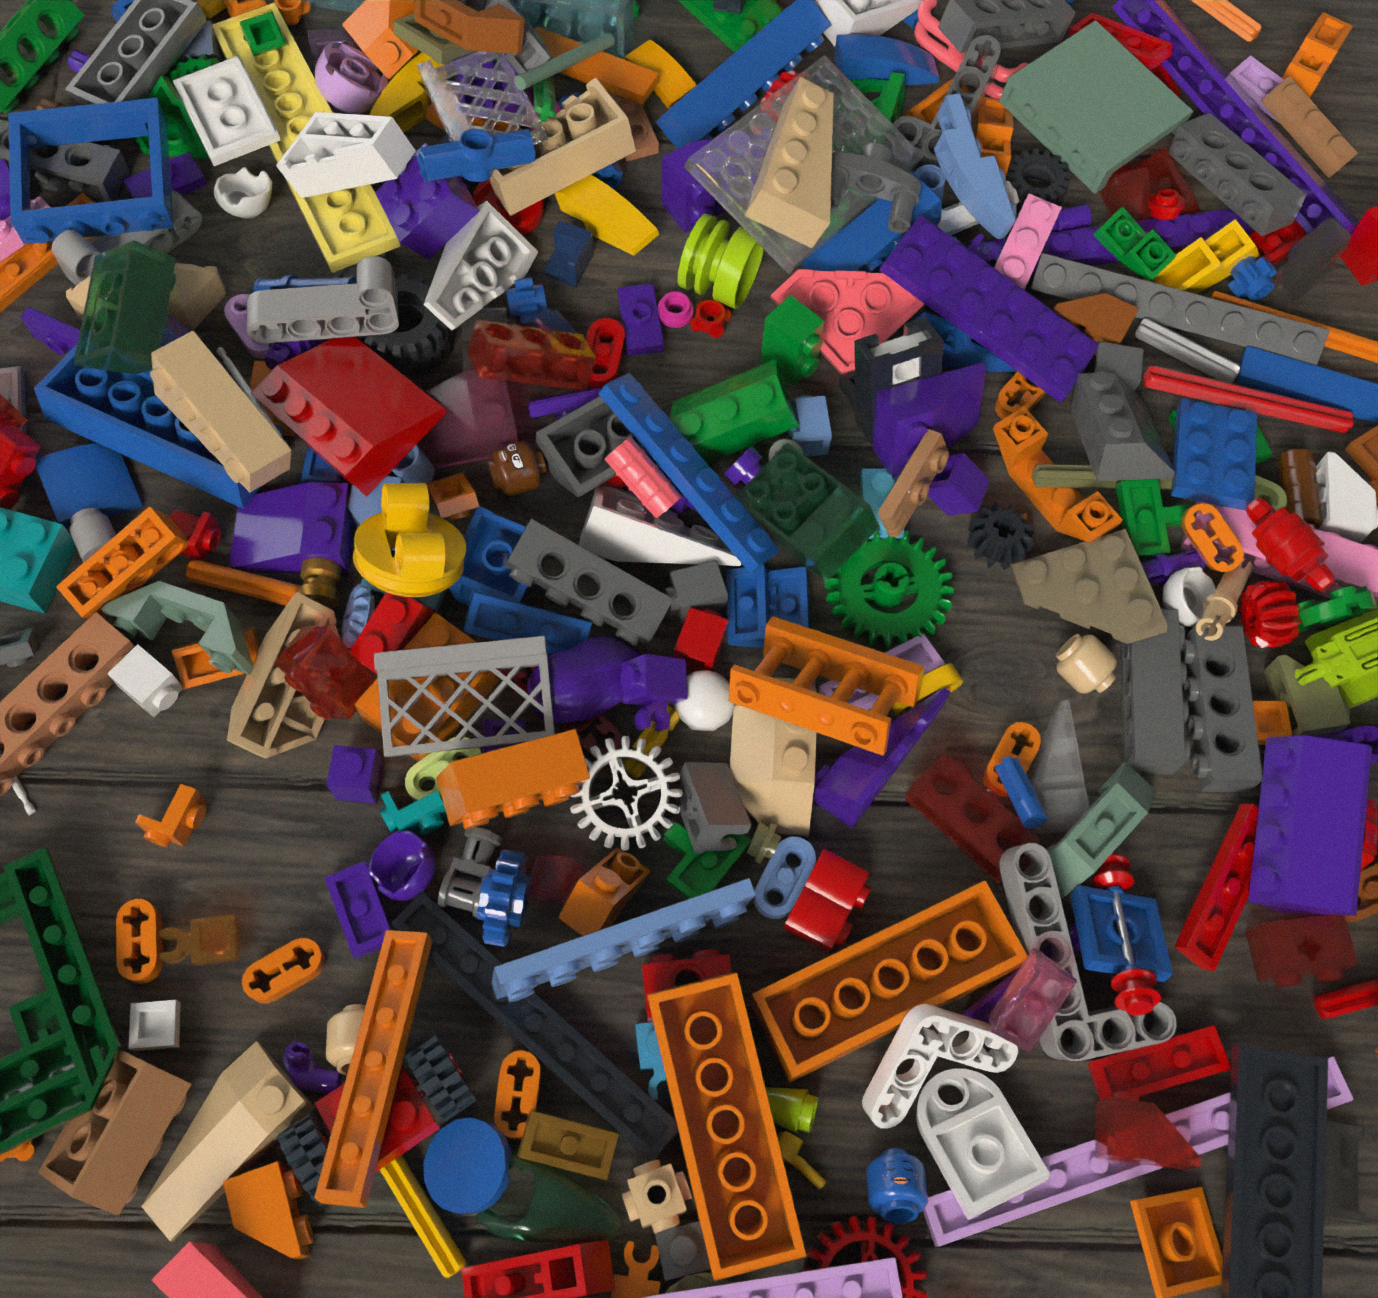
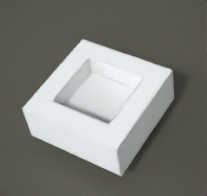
M177 1000L131 1003L129 1049L132 1051L179 1048L181 1003Z

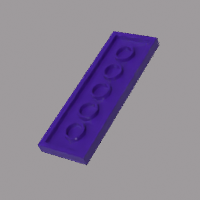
M921 214L879 270L1059 402L1069 394L1077 381L1078 374H1082L1099 345Z

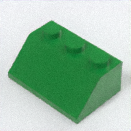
M776 359L672 402L670 421L686 440L692 444L706 463L799 426Z

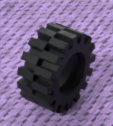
M1033 149L1030 155L1025 150L1021 152L1020 157L1016 155L1012 163L1010 162L1006 180L1010 181L1013 188L1017 191L1019 202L1016 213H1020L1028 194L1061 207L1071 182V171H1067L1068 165L1066 162L1059 164L1061 160L1059 155L1056 154L1054 158L1049 157L1051 151L1045 150L1044 154L1041 155L1039 154V149ZM1025 179H1039L1047 184L1048 187H1032L1026 183Z

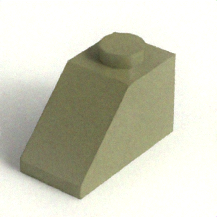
M1281 655L1264 670L1273 700L1286 701L1292 736H1321L1342 731L1351 724L1349 720V706L1341 697L1338 686L1331 689L1328 682L1322 677L1304 686L1298 683L1302 677L1296 679L1295 670L1305 667L1301 663L1287 655Z

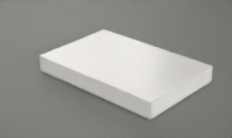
M240 56L173 80L175 88L213 166L281 140Z

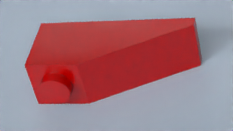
M608 1240L576 1244L461 1269L465 1298H575L615 1290Z

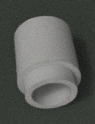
M97 508L80 510L70 518L71 526L69 532L83 563L116 536L109 518Z

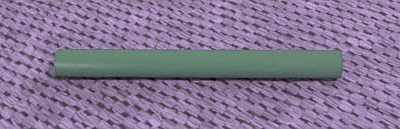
M605 33L516 76L514 80L515 85L519 90H524L612 47L615 43L614 37L611 33Z

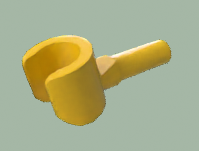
M787 1131L780 1132L777 1138L783 1162L798 1169L820 1190L825 1185L826 1180L805 1159L797 1155L803 1141Z

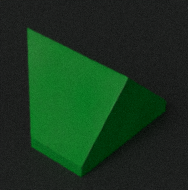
M161 75L148 99L158 98L166 118L169 156L178 157L190 152L193 158L210 159L182 100L168 77ZM149 136L134 137L143 153L150 155Z

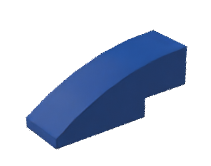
M862 34L836 36L834 58L840 81L865 78L889 81L891 72L905 74V86L939 83L940 77L933 54L917 46L882 36Z
M924 312L915 319L926 317L943 339V367L961 369L984 363L986 371L989 372L1016 371L948 320L928 312Z

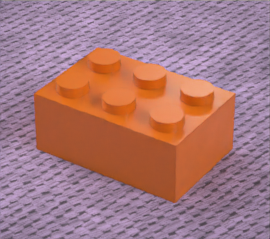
M434 613L403 650L477 642L440 615ZM491 671L480 672L469 686L485 698L500 678ZM470 673L456 675L464 681ZM449 675L438 676L428 687L427 691L445 704L460 684ZM428 677L415 678L414 680L422 685ZM377 678L355 703V706L362 720L382 735ZM406 679L388 681L390 699L400 708H403L418 690ZM465 689L450 709L465 721L481 701ZM423 693L407 713L422 726L426 727L441 707ZM390 705L391 719L393 720L398 711ZM446 712L430 732L442 742H445L453 736L462 724ZM403 717L392 730L393 744L396 746L411 745L421 733V730ZM426 736L420 744L435 743V741ZM430 753L409 756L419 762Z
M576 729L452 761L436 779L450 826L463 823L464 829H470L488 823L489 819L498 816L499 812H503L505 818H509L530 811V807L540 804L539 801L542 800L545 807L567 801L569 796L580 793L578 786L589 780L590 775Z

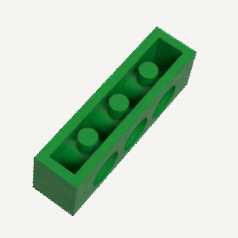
M27 0L1 29L0 68L7 75V83L0 78V112L2 111L7 114L18 104L20 99L16 95L21 89H29L40 77L37 73L38 69L43 64L45 66L49 65L58 57L60 51L57 47L62 41L65 43L70 41L79 32L80 28L77 26V23L83 18L84 14L70 0ZM39 21L43 22L47 27L48 35L41 30ZM19 44L26 49L28 59L20 53Z

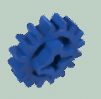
M506 849L502 850L500 858L497 859L496 870L489 869L487 876L483 878L480 888L481 894L477 909V919L484 920V943L505 947L508 944L509 936L512 935L513 926L520 927L522 920H525L532 885V877L524 875L525 853Z

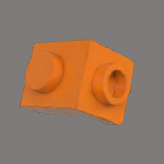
M180 784L161 822L139 814L135 823L146 832L143 837L154 844L167 848L169 843L172 842L185 847L193 829L199 828L205 818V805L207 801L196 789Z

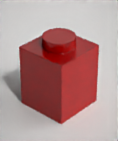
M690 607L674 649V658L685 659L686 669L692 671H714L727 635L728 619L722 618L718 612L711 609L697 610Z

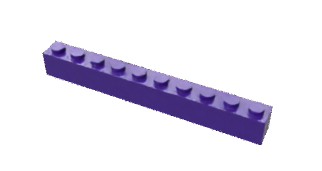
M1118 0L1112 8L1127 26L1173 43L1172 56L1162 62L1161 65L1204 114L1211 113L1306 194L1295 218L1296 221L1322 250L1337 254L1357 227L1359 220L1164 0Z

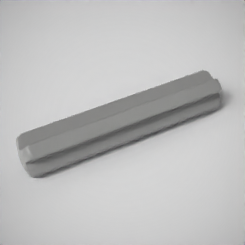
M1144 318L1135 332L1136 338L1219 381L1232 383L1240 371L1238 364L1149 318Z

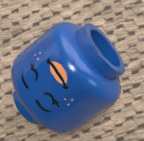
M897 1148L885 1150L881 1153V1156L870 1162L866 1170L870 1208L880 1215L884 1221L889 1223L905 1224L915 1220L928 1204L926 1174L923 1163L916 1157L909 1155L905 1150Z

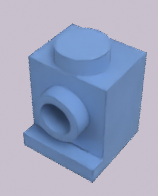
M802 395L796 397L792 404L799 426L788 430L789 437H792V440L802 448L803 457L827 455L832 432L825 396L813 397Z

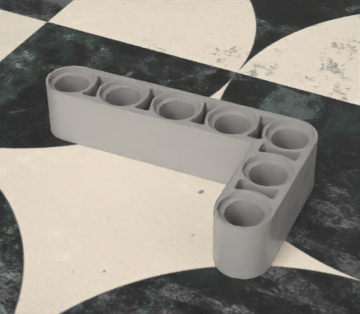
M1027 843L1006 850L1000 859V873L1014 932L1029 957V960L1022 967L1043 1051L1055 1059L1082 1061L1163 1043L1169 1040L1174 1035L1177 1027L1176 1017L1173 1010L1161 1002L1153 1007V1010L1150 1012L1154 1024L1149 1033L1143 1024L1145 1014L1138 1016L1130 1015L1116 1006L1087 1011L1053 864L1048 851L1036 843ZM1021 854H1025L1031 861L1032 869L1029 875L1024 874L1019 867ZM1032 897H1036L1042 906V912L1038 919L1029 910V902ZM1044 940L1050 944L1052 949L1051 959L1047 963L1041 958L1039 953L1040 945ZM1054 984H1057L1062 991V1000L1057 1007L1050 999V991ZM1106 1020H1109L1113 1026V1035L1108 1042L1102 1035V1027ZM1065 1029L1071 1032L1073 1038L1072 1045L1068 1051L1062 1048L1060 1041L1061 1034Z

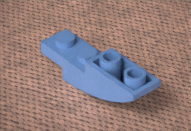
M961 94L947 95L937 114L942 134L934 151L939 165L952 190L968 212L997 239L1005 238L1016 221V209L1013 202L1009 201L1007 196L1004 172L1001 168H998L995 155L981 158V145L979 140L974 138L971 129V114L968 107H964Z

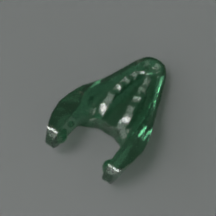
M512 1152V1163H509V1170L515 1167L518 1168L519 1172L524 1170L532 1172L535 1177V1191L524 1218L519 1222L513 1223L507 1221V1217L498 1218L492 1209H485L477 1213L475 1218L496 1236L518 1243L582 1244L606 1240L609 1242L619 1236L622 1228V1221L614 1209L590 1190L554 1166L519 1158L517 1156L518 1152Z

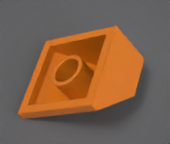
M365 0L342 24L362 51L389 80L420 52L417 48L411 47L407 42L394 35V20L414 14V0Z

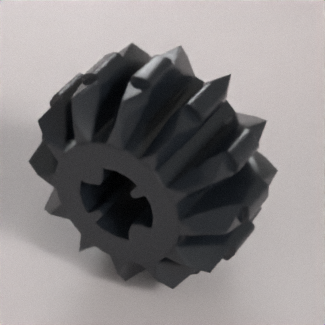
M998 502L992 505L991 510L983 507L978 511L976 518L970 522L968 527L970 533L967 540L968 547L976 548L974 553L975 560L983 557L988 559V568L992 567L995 562H999L1003 570L1010 567L1012 562L1024 561L1026 554L1033 548L1034 540L1032 536L1035 532L1034 525L1026 524L1028 519L1027 512L1019 515L1014 513V503L1007 510H1003Z

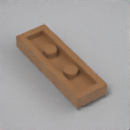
M1291 76L1287 77L1261 100L1264 106L1328 178L1358 154Z

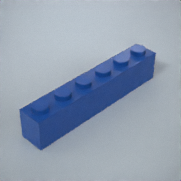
M795 0L656 121L657 125L677 149L692 141L712 140L713 138L709 132L716 127L721 132L736 119L732 112L737 107L742 112L745 111L758 99L755 92L760 87L766 92L772 86L773 81L779 78L777 72L782 68L788 72L803 60L799 54L802 50L806 49L808 53H811L825 40L821 34L831 26L830 22L813 0Z

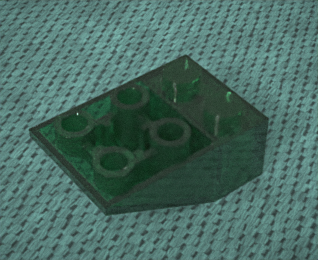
M786 443L735 496L743 504L747 512L801 564L825 583L880 527L870 504L789 443Z

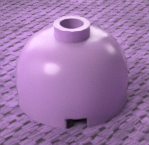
M333 43L327 44L315 67V82L320 94L326 99L329 107L339 113L361 114L371 110L384 88L388 85L387 77L383 74L380 78L379 74L375 71L376 65L360 50L342 43L339 49L332 48Z

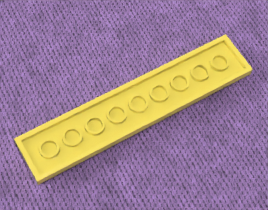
M275 3L212 25L216 40L226 60L240 56L279 133L281 140L269 145L278 163L315 112H333L326 99L316 87L315 78ZM273 11L286 46L253 56L242 32L240 21ZM286 179L332 273L357 264L366 257L377 256L401 247L371 184L301 198Z

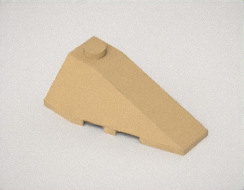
M256 1041L221 1073L141 1206L169 1241L173 1242L225 1193L224 1180L246 1173L279 1142L277 1138L279 1133L305 1117L315 1108L312 1102L294 1085L290 1077L259 1042Z

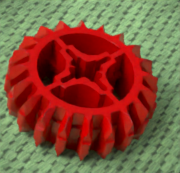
M850 1217L848 1219L849 1233L847 1234L838 1221L832 1223L831 1229L836 1239L832 1241L826 1234L821 1232L816 1236V1239L825 1249L823 1253L809 1248L806 1252V1256L809 1259L817 1262L816 1269L810 1267L801 1268V1272L829 1268L833 1257L841 1248L852 1242L861 1241V1251L857 1254L856 1263L877 1260L875 1248L878 1246L890 1258L895 1257L902 1298H927V1291L914 1289L913 1280L926 1279V1271H911L909 1265L921 1258L919 1251H913L904 1255L901 1250L908 1245L910 1238L907 1235H902L893 1243L890 1239L894 1233V1225L891 1223H886L881 1233L877 1234V1219L875 1217L867 1218L865 1231H861L858 1217Z

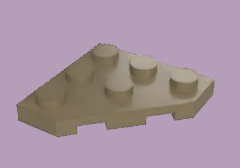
M1126 529L1101 536L1092 543L1085 541L1011 564L1012 574L1025 605L1039 609L1041 606L1059 613L1060 618L1087 629L1095 627L1111 633L1113 639L1126 644L1167 632L1166 619Z

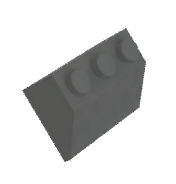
M1098 371L1078 374L1070 411L1096 481L1174 478L1175 471L1145 402L1116 372Z
M600 396L536 432V451H541L545 465L555 480L576 497L582 496L616 476V472L604 459L628 437L631 436L642 450L645 449Z

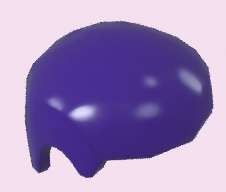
M396 831L383 839L373 852L368 873L379 885L378 889L392 900L403 901L412 899L427 888L435 875V855L430 846L411 831Z

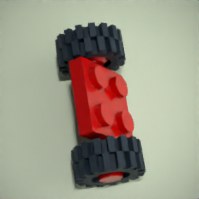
M434 1031L405 1049L404 1057L416 1079L412 1081L402 1063L375 1173L440 1129L423 1100L425 1096H428L445 1122L477 1101L464 1079V1074L452 1055L447 1052ZM345 1083L314 1103L330 1134L332 1133ZM309 1113L279 1133L277 1138L281 1144L282 1151L287 1156L285 1157L294 1169L293 1172L297 1179H300L306 1192H309L311 1199L314 1202L316 1201L319 1207H322L325 1204L320 1203L314 1197L330 1135L326 1133L324 1126L313 1113Z

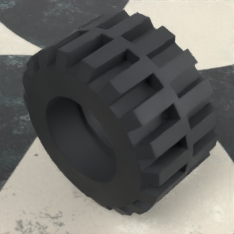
M401 274L400 279H395L398 291L399 323L414 321L420 324L406 332L358 336V338L401 374H406L407 378H415V373L422 372L423 375L430 373L429 367L433 365L438 368L443 363L441 356L448 357L451 351L450 344H453V333L450 328L424 306L431 283L426 285L424 278L417 276L412 280L409 275Z

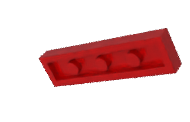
M1240 804L1174 946L1202 970H1216L1249 897L1259 808L1254 804Z

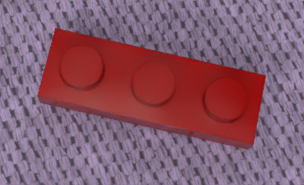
M1091 13L1070 27L1071 37L1096 20L1150 71L1172 56L1173 43L1095 13Z
M1215 1025L1172 1037L1163 1043L1131 1049L1087 1063L1103 1107L1232 1069Z

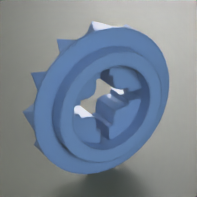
M358 584L353 589V592L350 593L341 627V640L345 647L352 648L374 612L375 599L371 595V588L369 586Z

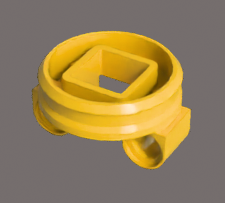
M426 483L383 484L380 505L382 512L363 521L355 533L353 561L357 571L374 587L398 596H430L451 587L459 580L463 573L466 555L464 537L451 523L429 513V493ZM391 548H395L394 557L391 555Z

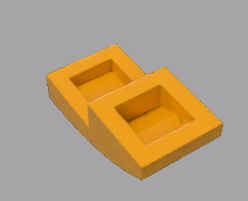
M650 39L623 58L626 61L659 73V82L654 91L668 109L697 86L680 64Z

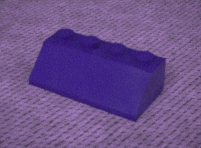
M1306 735L1267 738L1249 902L1278 913L1356 916L1372 754L1371 746Z

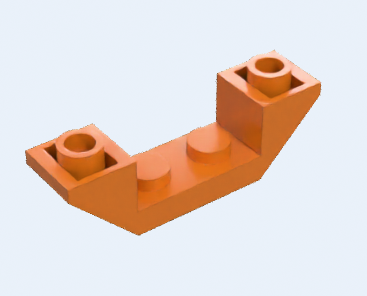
M1025 406L994 425L993 430L1009 476L1057 532L1092 543L1121 524L1123 519L1098 491L1084 499L1075 488L1036 487L1031 478L1034 466L1037 464L1054 463L1042 451L1048 433Z

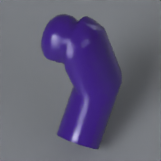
M293 1042L287 1046L284 1053L285 1056L283 1057L284 1068L298 1089L330 1093L341 1086L342 1074L338 1071L319 1069L309 1047L305 1043Z

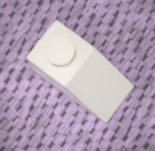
M1327 452L1316 466L1323 524L1317 530L1334 532L1342 538L1361 543L1373 529L1378 527L1376 492L1336 453Z

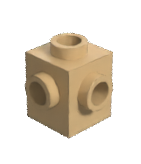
M659 1159L634 1168L636 1177L627 1180L630 1191L622 1194L630 1221L640 1219L643 1229L652 1225L654 1234L681 1224L678 1215L687 1211L684 1201L692 1199L683 1171L674 1174L672 1165L668 1164L661 1167ZM661 1186L665 1190L666 1198L661 1204H653L649 1201L647 1195L651 1187Z

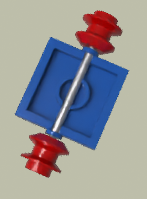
M1113 852L1096 872L1091 875L1093 877L1091 887L1078 885L1070 894L1084 969L1117 974L1111 980L1112 989L1119 993L1114 1000L1116 1007L1130 1015H1144L1151 1012L1153 1007L1161 1000L1160 993L1153 989L1156 982H1165L1173 974L1156 899L1124 893L1134 884V877L1128 872L1131 864L1127 857Z

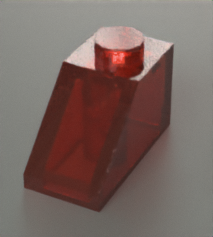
M1112 1091L1111 1098L1108 1097L1096 1102L1095 1158L1181 1170L1201 1167V1157L1155 1103L1139 1101V1094L1126 1091Z

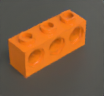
M149 506L59 583L56 588L81 617L89 619L97 612L101 617L105 618L107 615L102 611V608L106 603L138 590L186 549L189 539L166 513Z

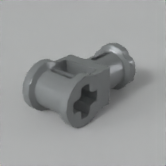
M474 827L465 830L464 835L467 841L461 859L453 858L450 870L447 871L441 884L438 906L446 909L450 905L472 911L473 916L477 917L481 884L484 876H487L489 869H491L489 865L494 849L500 846L502 838L491 831Z

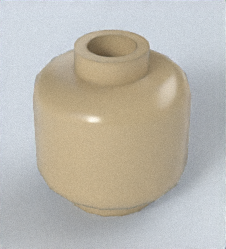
M1079 634L1074 635L1063 644L1055 655L1058 659L1056 665L1058 674L1079 693L1085 694L1095 689L1101 693L1116 679L1113 671L1117 664V658L1094 635L1089 634L1083 637Z
M348 1005L342 1012L335 1014L327 1023L326 1059L332 1066L337 1067V1071L341 1074H348L366 1005Z

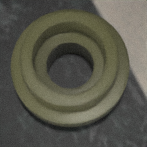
M759 822L747 850V854L756 857L754 862L761 864L764 857L770 859L774 855L781 839L780 835L774 833L776 824L770 823L767 826Z

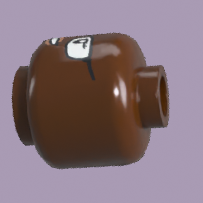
M526 441L497 447L492 453V459L487 460L494 489H501L506 496H513L537 489L541 482L540 474L546 472V465L541 451L533 452L532 447Z

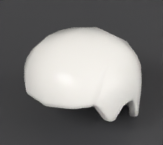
M243 167L235 174H224L217 178L214 188L215 199L221 208L231 215L244 219L254 218L266 211L272 195V181L265 171H261L259 176H255L246 167Z
M1201 567L1184 568L1172 574L1163 586L1162 603L1167 610H1178L1179 624L1194 627L1204 613L1203 604L1205 600L1215 592L1216 587L1212 579L1203 572Z
M709 670L694 671L686 676L687 700L672 705V708L678 712L679 718L690 729L699 731H714L726 724L731 718L733 708L736 705L728 701L730 683L722 675Z

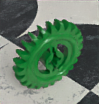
M874 528L872 531L873 537L871 542L867 541L862 532L857 536V547L850 540H846L844 544L845 554L840 551L835 552L834 562L836 564L831 563L827 568V573L832 578H827L824 583L825 588L832 591L826 596L827 603L837 605L832 610V616L835 618L845 617L841 628L845 630L851 627L856 628L853 636L855 639L861 638L864 634L868 635V644L871 646L878 639H881L886 649L890 648L892 640H896L897 644L901 645L907 642L908 637L910 639L917 636L922 637V633L929 636L934 635L936 631L935 625L944 624L946 616L943 613L950 611L952 608V602L946 599L952 597L954 593V587L945 586L951 581L952 573L939 574L946 565V559L943 558L932 562L937 548L934 546L928 551L922 552L923 537H920L913 545L909 544L908 530L904 532L903 537L899 541L889 535L886 539H881L877 528ZM879 567L876 570L872 584H860L867 572ZM917 593L915 602L907 610L899 613H883L875 610L867 603L868 601H873L878 607L893 609L903 602L905 595Z

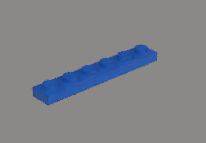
M630 373L605 384L598 393L748 572L752 573L772 559L780 549L747 512L743 504L736 499L719 479L718 475L702 459L692 444L674 426L668 416L652 400L642 385Z

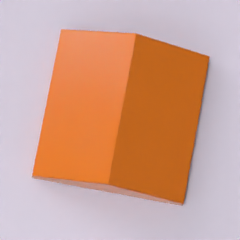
M1202 1187L1130 1201L1156 1298H1169L1222 1285L1223 1258Z

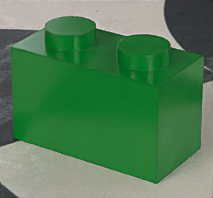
M789 295L765 317L760 360L767 363L776 359L783 378L793 386L803 376L805 378L810 377L820 363L818 357L824 342L822 334L825 321L792 295Z

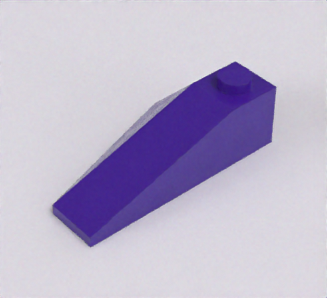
M944 687L891 722L887 750L884 756L855 746L841 755L832 767L825 764L815 777L814 785L816 789L813 801L853 829L942 710L951 692Z

